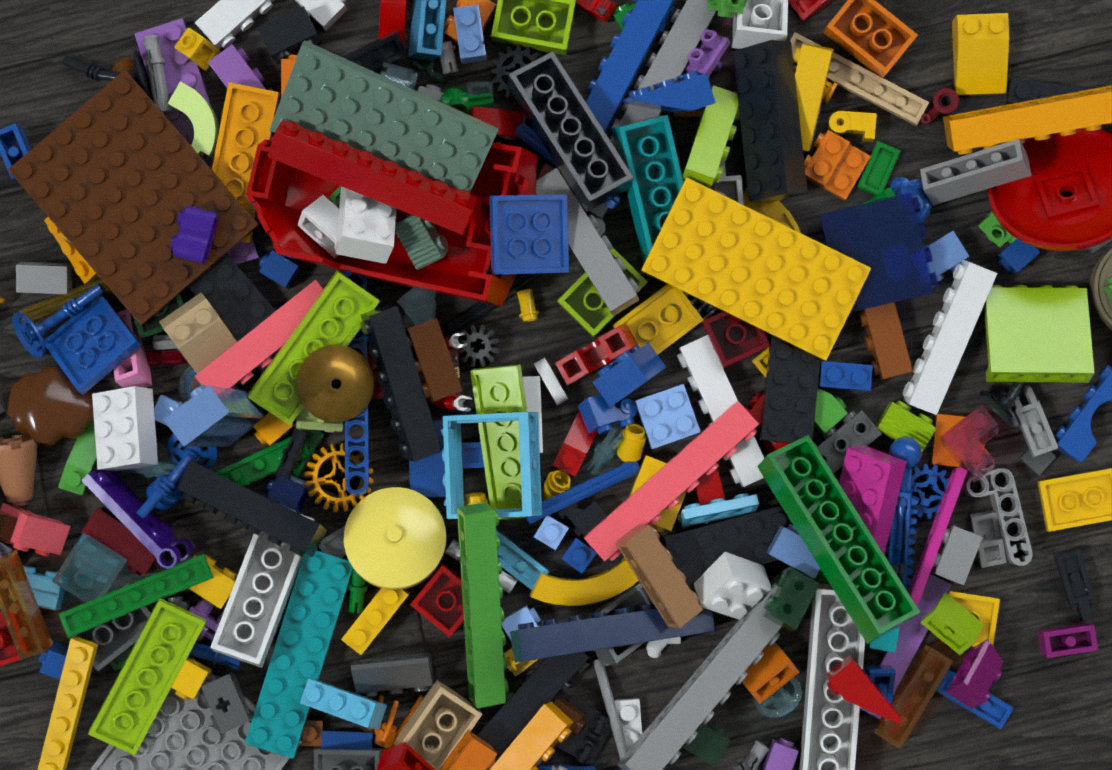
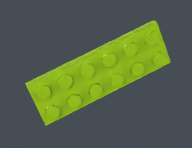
M336 271L247 397L288 425H291L304 407L298 397L296 388L297 374L303 361L309 354L321 347L328 345L348 346L361 328V322H363L361 314L374 310L380 300L339 271Z
M521 364L470 370L476 414L528 412ZM519 421L478 423L490 506L493 509L522 508ZM499 517V520L517 519L525 517Z
M159 598L90 727L88 735L135 756L173 682L199 637L206 619Z

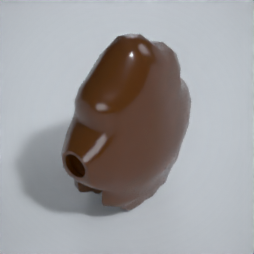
M49 366L37 374L26 373L18 382L13 383L11 386L7 415L13 421L16 430L22 434H29L39 445L53 446L64 437L77 439L94 422L91 389L84 395L79 393L61 367Z

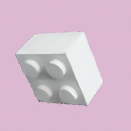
M724 552L694 583L701 607L739 620L772 589L764 565Z

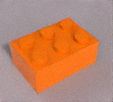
M848 0L823 31L825 35L871 72L882 78L918 36V34L875 0Z

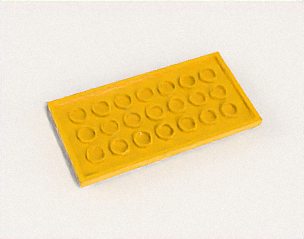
M687 177L641 271L824 361L827 360L871 270L870 267Z

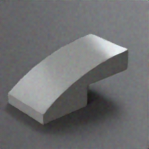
M989 510L970 514L972 533L983 537L977 551L980 566L985 568L1007 563L996 511Z

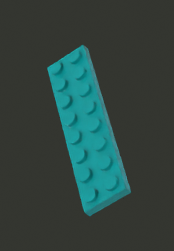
M316 550L313 558L306 554L303 555L245 744L292 759L295 758L310 710L309 706L301 704L300 701L308 678L319 681L353 567L349 560Z

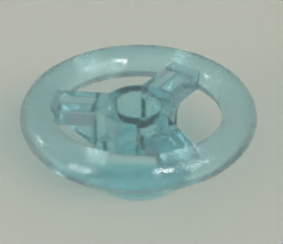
M795 676L790 680L794 686V696L782 686L761 704L754 698L757 710L762 715L770 718L782 717L794 710L802 696V686L798 678ZM774 705L777 710H770L766 707Z

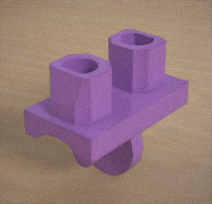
M705 29L700 36L702 42L699 47L692 49L688 54L689 62L685 69L687 73L698 71L699 75L707 73L709 77L713 70L719 71L722 67L720 59L730 45V41L726 37L719 36L715 31Z
M204 598L189 610V612L206 619V623L197 638L199 642L205 637L213 641L215 633L210 631V629L215 632L217 631L224 613L223 610L218 619L210 615L215 605Z

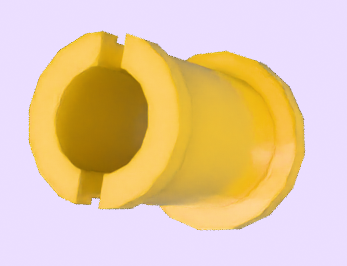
M532 289L516 292L521 309L519 317L523 319V322H531L538 319L539 311H536Z

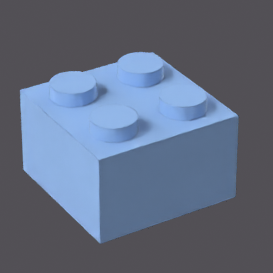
M684 384L634 401L651 449L700 433Z

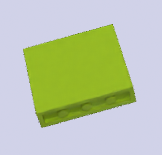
M992 285L984 304L988 352L986 382L1089 383L1095 372L1087 288H1078L1077 286L1053 288L1049 285L1039 288H1028L1025 285L1007 288L1000 285Z

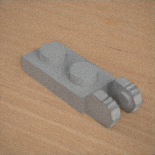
M1029 384L1023 386V392L1029 405L1022 407L1019 396H1017L1013 402V408L1015 409V416L1031 455L1035 458L1057 450L1058 446L1039 401L1037 402Z

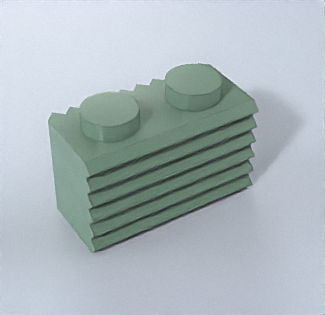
M407 214L395 222V234H397L410 260L415 265V269L418 270L436 262L447 254V240L442 234L439 235L434 223L411 214Z

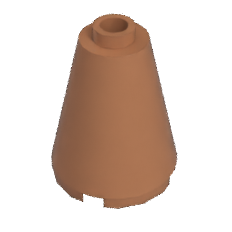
M29 434L11 435L12 438L4 440L3 437H0L1 488L7 502H12L13 506L26 505L28 500L33 498L38 444Z

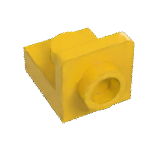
M187 28L175 45L176 50L205 71L210 66L208 62L220 52L206 38L191 28Z

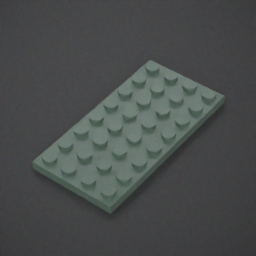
M304 40L269 131L275 133L282 119L292 121L303 128L318 131L328 138L343 141L355 149L368 151L375 157L385 161H393L400 167L410 171H417L425 177L442 181L450 187L470 193L499 129Z

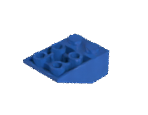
M698 71L677 76L678 82H674V79H669L653 84L654 90H650L648 86L629 92L630 97L623 99L625 104L674 113L689 112L716 103L707 73L698 75Z

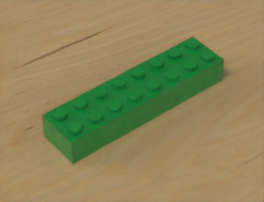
M807 435L768 454L757 466L866 643L869 644L897 629L919 614V609L810 436Z

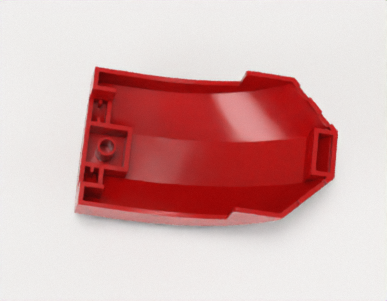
M273 137L269 140L265 139L258 144L246 196L249 202L254 205L258 213L257 217L265 232L269 233L277 254L403 286L497 306L503 305L517 274L492 275L489 196L536 195L537 155L522 147L492 143L470 192L471 195L477 197L463 235L442 227L443 236L448 243L447 254L442 259L417 270L397 234L394 236V247L386 264L338 255L334 258L298 226L302 211L322 195L328 199L339 185L267 157ZM396 209L395 222L408 213Z

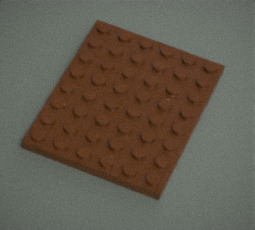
M123 70L8 169L142 326L260 226L126 70ZM186 205L211 211L219 215L217 229L206 265L173 256V250H170L171 240L174 235H178L180 225H177L179 212L185 210Z

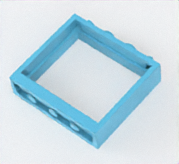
M538 412L443 416V429H441V433L444 436L442 459L445 462L443 485L446 488L444 506H446L447 519H458L457 507L464 506L461 424L519 421L522 508L494 510L497 511L498 517L542 515Z

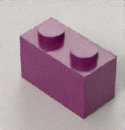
M1087 622L1037 630L1040 654L1046 658L1098 650L1095 626Z

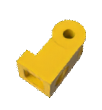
M837 111L828 120V130L839 136L845 133L863 134L862 141L873 142L875 139L877 114Z

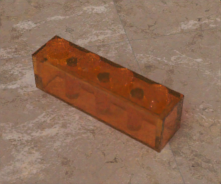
M17 550L0 554V609L19 658L23 660L44 653L53 642Z
M926 645L892 701V706L899 713L902 721L897 724L882 717L874 732L879 737L901 749L953 660Z

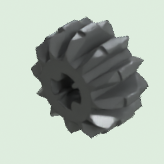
M471 325V335L465 330L462 331L465 333L463 336L467 338L466 341L458 339L459 344L467 343L466 347L458 349V354L467 352L462 361L465 363L472 357L471 367L476 366L477 359L480 360L481 367H485L486 363L483 358L487 357L490 362H493L494 358L489 353H499V349L491 347V345L498 344L499 340L492 339L489 341L494 331L490 330L484 335V325H481L479 333L476 332L475 326ZM478 339L482 340V345L485 344L484 350L480 349L478 353H474L475 349L471 348V344L477 343Z

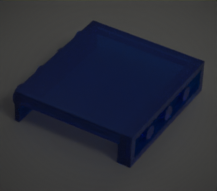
M906 193L820 214L827 246L871 268L850 312L936 293L935 287H939L936 273L930 271L929 262H933L930 247L925 248L923 237H927L924 222L919 223L917 212H921L918 197H913V193Z

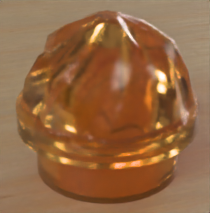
M126 57L114 60L113 72L121 73L123 70L127 72L133 70V58Z

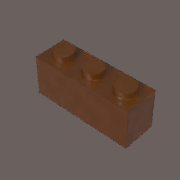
M437 318L406 329L405 332L415 357L414 362L418 374L421 373L424 382L422 388L426 399L430 398V401L434 402L462 392L460 381Z

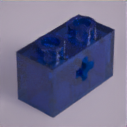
M277 475L275 480L270 479L265 490L268 499L296 513H300L308 495L305 486L280 475Z

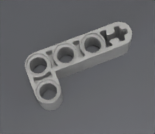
M994 468L966 476L962 485V490L966 495L971 497L990 495L993 510L997 513L1006 560L1018 566L1027 565L1033 556L1012 473L1007 469ZM998 473H1002L1005 476V483L1001 487L995 484V476ZM976 478L980 481L981 488L978 492L973 493L970 489V483ZM1008 497L1011 500V508L1005 512L1001 508V501ZM1014 522L1018 530L1015 535L1010 536L1007 532V527L1010 523ZM1021 540V542H1016V544L1010 543V541ZM1017 549L1023 550V554L1019 558L1014 557Z

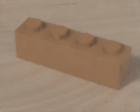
M637 525L615 542L668 627L681 628L703 610L698 603V596L687 586L685 575L676 568L672 562L673 557L671 553L662 546L659 541V534L652 526Z

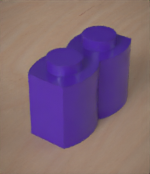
M186 205L185 210H181L178 215L177 225H180L178 235H174L171 240L170 250H173V256L206 265L217 229L219 215L211 211Z

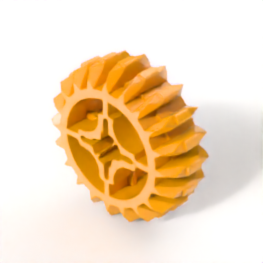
M341 443L340 451H336L335 445L331 444L330 453L324 447L321 448L322 458L316 453L313 454V459L317 462L316 464L308 462L307 467L313 469V472H305V477L312 478L311 481L305 482V486H314V489L308 494L310 497L316 494L319 495L315 500L316 504H319L322 500L326 501L323 509L327 510L331 503L334 504L333 512H337L338 505L342 504L344 512H347V503L350 502L354 508L357 505L355 499L358 498L361 501L365 497L347 496L345 478L343 479L342 490L340 484L336 483L337 480L334 482L331 479L335 477L336 466L339 472L345 474V469L339 461V458L345 459V444ZM359 452L356 456L352 454L350 461L355 465L361 464L362 462L359 459L363 454ZM331 460L332 472L324 477L317 478L322 465ZM369 468V475H370V474L373 473V469H372V468ZM361 478L357 490H361L364 487L365 482ZM369 478V484H373L372 478ZM320 486H334L338 491L339 498L327 495ZM368 488V491L366 492L369 494L371 492L370 488Z

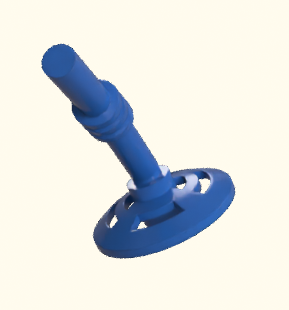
M98 283L80 297H74L72 300H69L63 305L61 310L41 323H34L21 312L15 313L12 317V323L21 344L32 356L42 358L45 355V343L42 337L45 335V332L67 317H73L75 314H78L87 303L105 292V288L102 284Z
M173 433L168 441L167 449L171 459L177 465L167 478L164 477L162 479L163 482L158 483L159 487L156 486L154 488L155 492L136 513L144 519L163 497L166 498L168 496L166 493L170 494L172 492L171 489L175 488L174 484L185 472L190 461L200 465L205 459H209L202 467L206 469L212 467L218 456L217 447H207L208 450L205 451L201 447H185L182 450L180 449L183 446L181 442L178 446L174 445L178 438Z

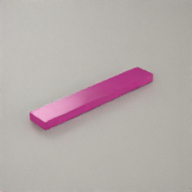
M961 467L952 470L944 496L908 589V593L917 607L968 471Z

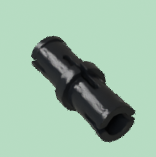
M294 428L287 448L282 451L284 455L275 476L290 481L298 460L300 461L302 458L301 452L310 434Z

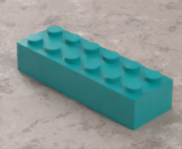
M658 115L612 127L617 152L634 177L630 189L626 191L643 263H645L683 185L668 115Z

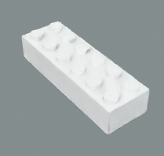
M262 532L259 536L253 534L210 647L215 652L261 668L263 667L303 558L290 552V546L282 543L281 547L267 540L268 535Z

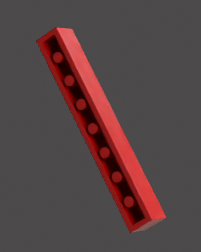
M283 119L275 131L267 156L461 235L465 231L477 197L465 190L455 189L442 181L433 180L417 171H410L400 167L393 161H385L373 156L368 151H360L343 141L333 140L318 131L308 130L295 122Z

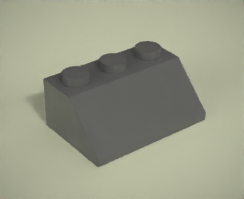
M431 652L355 660L351 664L356 693H363L364 697L377 696L378 691L388 690V694L403 693L404 688H413L414 692L429 690V686L434 684Z

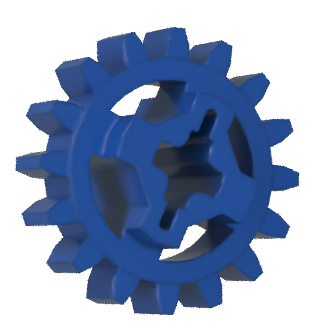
M922 464V470L917 466L912 467L914 473L912 474L911 489H913L916 497L920 498L918 504L912 506L919 509L916 517L921 518L923 513H925L926 518L931 519L932 512L936 515L949 478L944 477L947 472L946 470L942 469L937 472L938 465H932L929 470L927 464ZM926 474L923 481L919 483L913 482L920 475ZM938 479L942 484L943 491L939 490L936 484ZM929 485V490H932L937 495L925 496V493L921 492L917 487L922 488ZM936 499L940 500L937 505L927 508L930 502Z

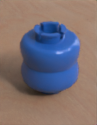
M168 474L159 476L153 483L149 484L146 489V499L155 492L154 488L156 486L159 487L158 483L163 482L162 479L164 477L167 478ZM179 480L174 484L175 488L171 489L172 492L170 494L166 493L168 496L166 498L163 497L154 509L160 511L168 510L181 499L183 493L176 489Z

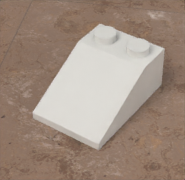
M747 0L743 14L734 13L732 48L742 49L768 40L786 41L788 0Z

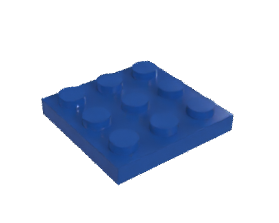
M567 194L489 196L492 275L569 272Z
M103 294L87 303L82 311L71 317L44 340L46 348L77 391L82 395L141 346L140 342Z

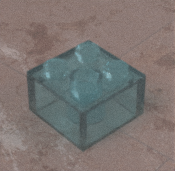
M83 533L52 582L84 602H89L107 593L127 562V559Z

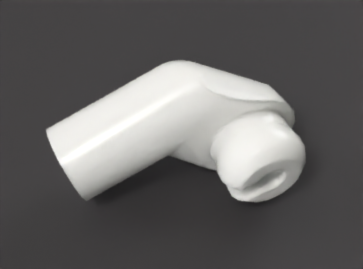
M680 637L648 642L646 647L648 655L652 658H658L667 644H680Z

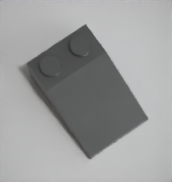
M639 582L592 613L606 611V615L611 616L615 615L614 610L630 608V613L639 611L638 606L650 605L653 602ZM591 614L584 619H591ZM643 643L593 651L605 667L618 663Z
M387 748L314 749V770H376L382 750Z

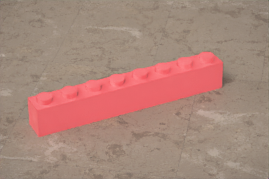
M736 401L585 535L584 539L604 561L608 558L613 561L621 554L615 544L616 541L637 525H654L661 518L659 513L665 507L669 510L680 501L678 496L683 491L691 492L700 483L697 479L704 473L707 476L719 467L716 463L723 456L729 458L738 450L736 447L737 443L742 439L748 441L757 433L755 427L759 425L758 422L739 401Z

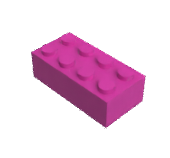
M864 445L850 447L846 451L839 484L881 551L885 554L907 461Z

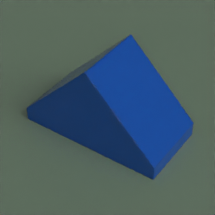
M890 665L864 666L867 676L892 705L896 675L895 668Z

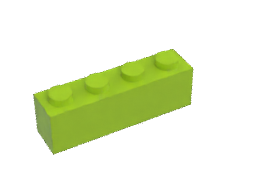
M714 85L712 92L716 103L705 107L682 176L683 182L687 177L710 189L713 182L719 183L723 171L719 164L720 161H726L730 150L726 143L727 140H733L737 128L732 124L734 119L739 121L740 118L737 93Z

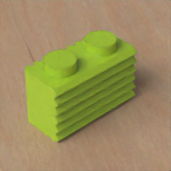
M899 400L896 404L889 402L876 424V428L893 440L900 437L913 438L919 443L923 452L936 430V427L931 425L933 420L921 413L918 417L910 413L911 407Z

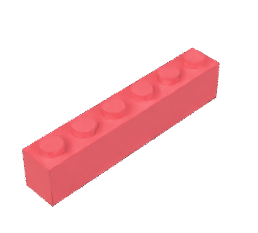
M315 279L194 377L204 386L212 385L232 389L239 381L242 385L254 376L252 371L260 365L263 369L274 359L272 355L281 349L322 292L323 288Z

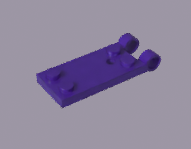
M95 470L88 473L81 480L157 558L161 567L166 569L172 568L193 554L194 547L192 542L185 538L178 539L173 534L172 528L167 523L161 522L152 511L144 519L136 513L144 503L121 481L117 471ZM178 543L186 546V556L181 555L177 548ZM165 551H170L171 556L174 558L173 563H168L164 559Z

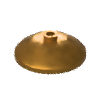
M328 345L313 351L303 361L297 374L296 388L301 403L310 414L327 422H344L359 415L369 404L374 391V376L367 360L356 350L342 345ZM334 379H339L341 381L340 388H332L331 382Z

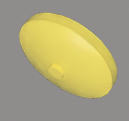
M401 487L380 489L367 495L350 513L344 529L345 552L355 572L368 583L390 590L410 588L426 580L441 563L446 548L445 524L439 510L424 495Z

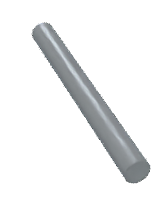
M598 659L594 660L593 664L621 760L628 752V747L606 669Z

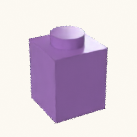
M781 737L779 741L772 739L769 746L770 750L767 752L762 766L763 770H792L799 752L796 747H793L794 742Z

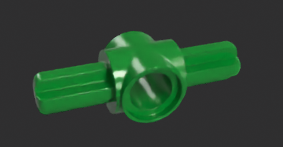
M458 88L448 89L441 95V100H437L470 115L471 107L489 108L493 105L491 93L467 96V92H463Z

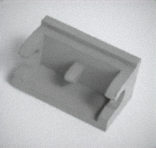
M21 262L16 265V293L68 294L69 289H72L73 265L71 263Z

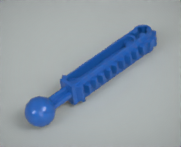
M900 437L891 444L889 455L907 462L887 542L890 545H887L885 550L889 555L885 557L888 562L906 563L902 584L908 592L909 587L907 585H910L913 579L908 575L914 573V569L909 567V565L915 562V559L909 556L915 553V548L910 547V545L916 542V539L910 535L917 532V529L911 526L917 523V518L912 515L917 514L919 511L918 508L912 505L918 504L920 498L913 495V489H911L912 467L916 466L921 460L922 450L919 443L913 438Z

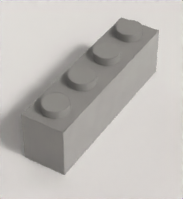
M1020 139L920 169L923 190L932 205L1032 176L1028 155Z

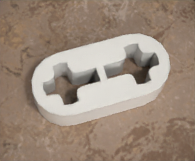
M545 357L534 363L555 403L559 405L568 400Z

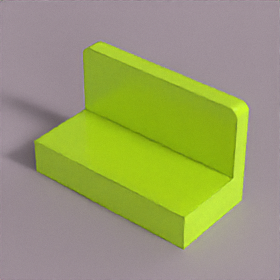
M947 593L941 595L936 606L920 622L959 655L976 642L984 626L980 620Z

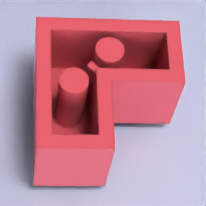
M2 504L1 511L18 518L11 541L5 543L12 544L14 548L25 552L32 548L35 549V553L47 557L50 556V553L61 555L71 526L57 519L37 515L22 507Z

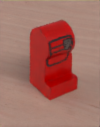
M576 0L575 5L603 23L608 22L618 7L613 0Z

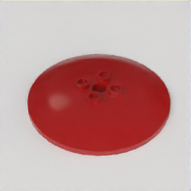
M1086 128L1076 129V133L1072 135L1061 136L1060 133L1050 134L1049 139L1045 140L1026 138L1024 139L1025 143H1022L1028 155L1032 176L988 189L989 202L995 218L1007 232L1022 242L1038 248L1056 251L1080 250L1104 243L1112 239V134L1101 129L1086 131ZM1065 191H1070L1071 193H1074L1070 197H1063L1060 195Z

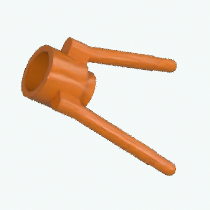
M380 695L378 702L383 703L384 696ZM423 695L418 697L398 731H396L397 727L392 725L399 704L395 700L387 723H383L382 726L380 725L379 730L374 729L373 734L376 735L374 743L385 748L393 747L394 740L424 699Z

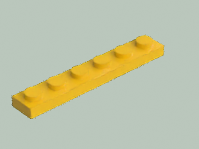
M77 636L70 639L38 770L67 769L98 647L96 643Z

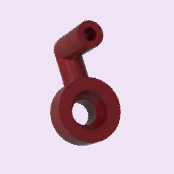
M949 88L937 91L933 98L934 106L921 116V122L930 124L941 113L949 114L954 112L959 105L958 94ZM945 96H949L951 98V104L949 106H944L942 104V99Z

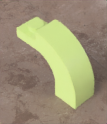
M179 82L168 104L187 115L191 120L194 128V139L191 146L201 158L204 154L214 158L219 134L216 115L210 104L197 91Z

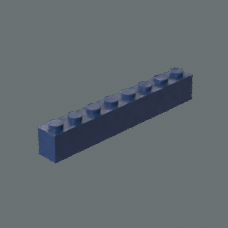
M653 604L638 606L639 611L631 613L630 608L614 610L615 615L607 616L606 611L592 613L591 619L583 620L582 615L566 617L567 622L558 623V619L542 621L543 626L534 627L533 622L518 624V630L510 631L515 663L712 632L715 631L712 610L701 607L703 610L681 628L668 627L658 610L654 609Z

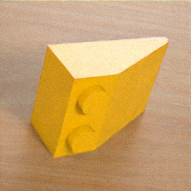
M1008 13L957 15L952 20L955 92L958 96L1006 94L1009 52Z

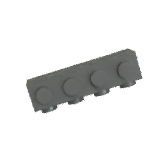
M854 410L850 411L842 418L844 422L837 429L833 426L822 435L824 439L816 445L813 442L833 474L843 466L847 448L861 445L868 446L881 435V432L862 410L857 412Z

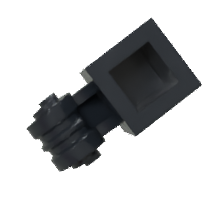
M595 501L585 509L577 508L578 502L557 511L563 520L569 518L573 522L574 526L571 529L580 539L584 538L585 535L608 516Z

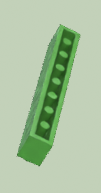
M487 502L457 507L469 700L476 708L506 703L505 693H508V683L506 678H504L507 661L503 654V646L506 644V639L501 627V622H504V612L502 607H500L503 589L499 583V574H501L502 568L497 556V550H500V540L496 534L499 517L497 511Z

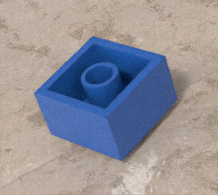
M649 342L642 347L637 344L635 348L626 351L616 358L615 361L597 372L600 377L592 383L607 404L612 407L665 369L666 366Z

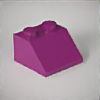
M985 640L968 650L946 693L971 709L980 704H985L990 696L988 689L992 683L995 684L1002 673L999 669L1003 660L991 642Z

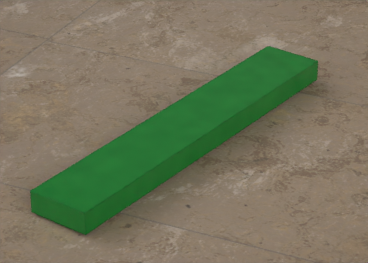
M202 554L58 615L67 637L70 638L157 602L159 598L164 599L212 579L214 576L205 554Z

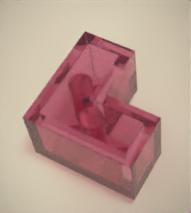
M981 405L941 436L942 445L963 469L968 470L967 474L974 483L995 468L994 458L984 448L983 444L999 433L998 423Z

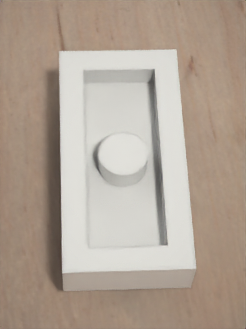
M639 698L614 700L628 751L642 735Z

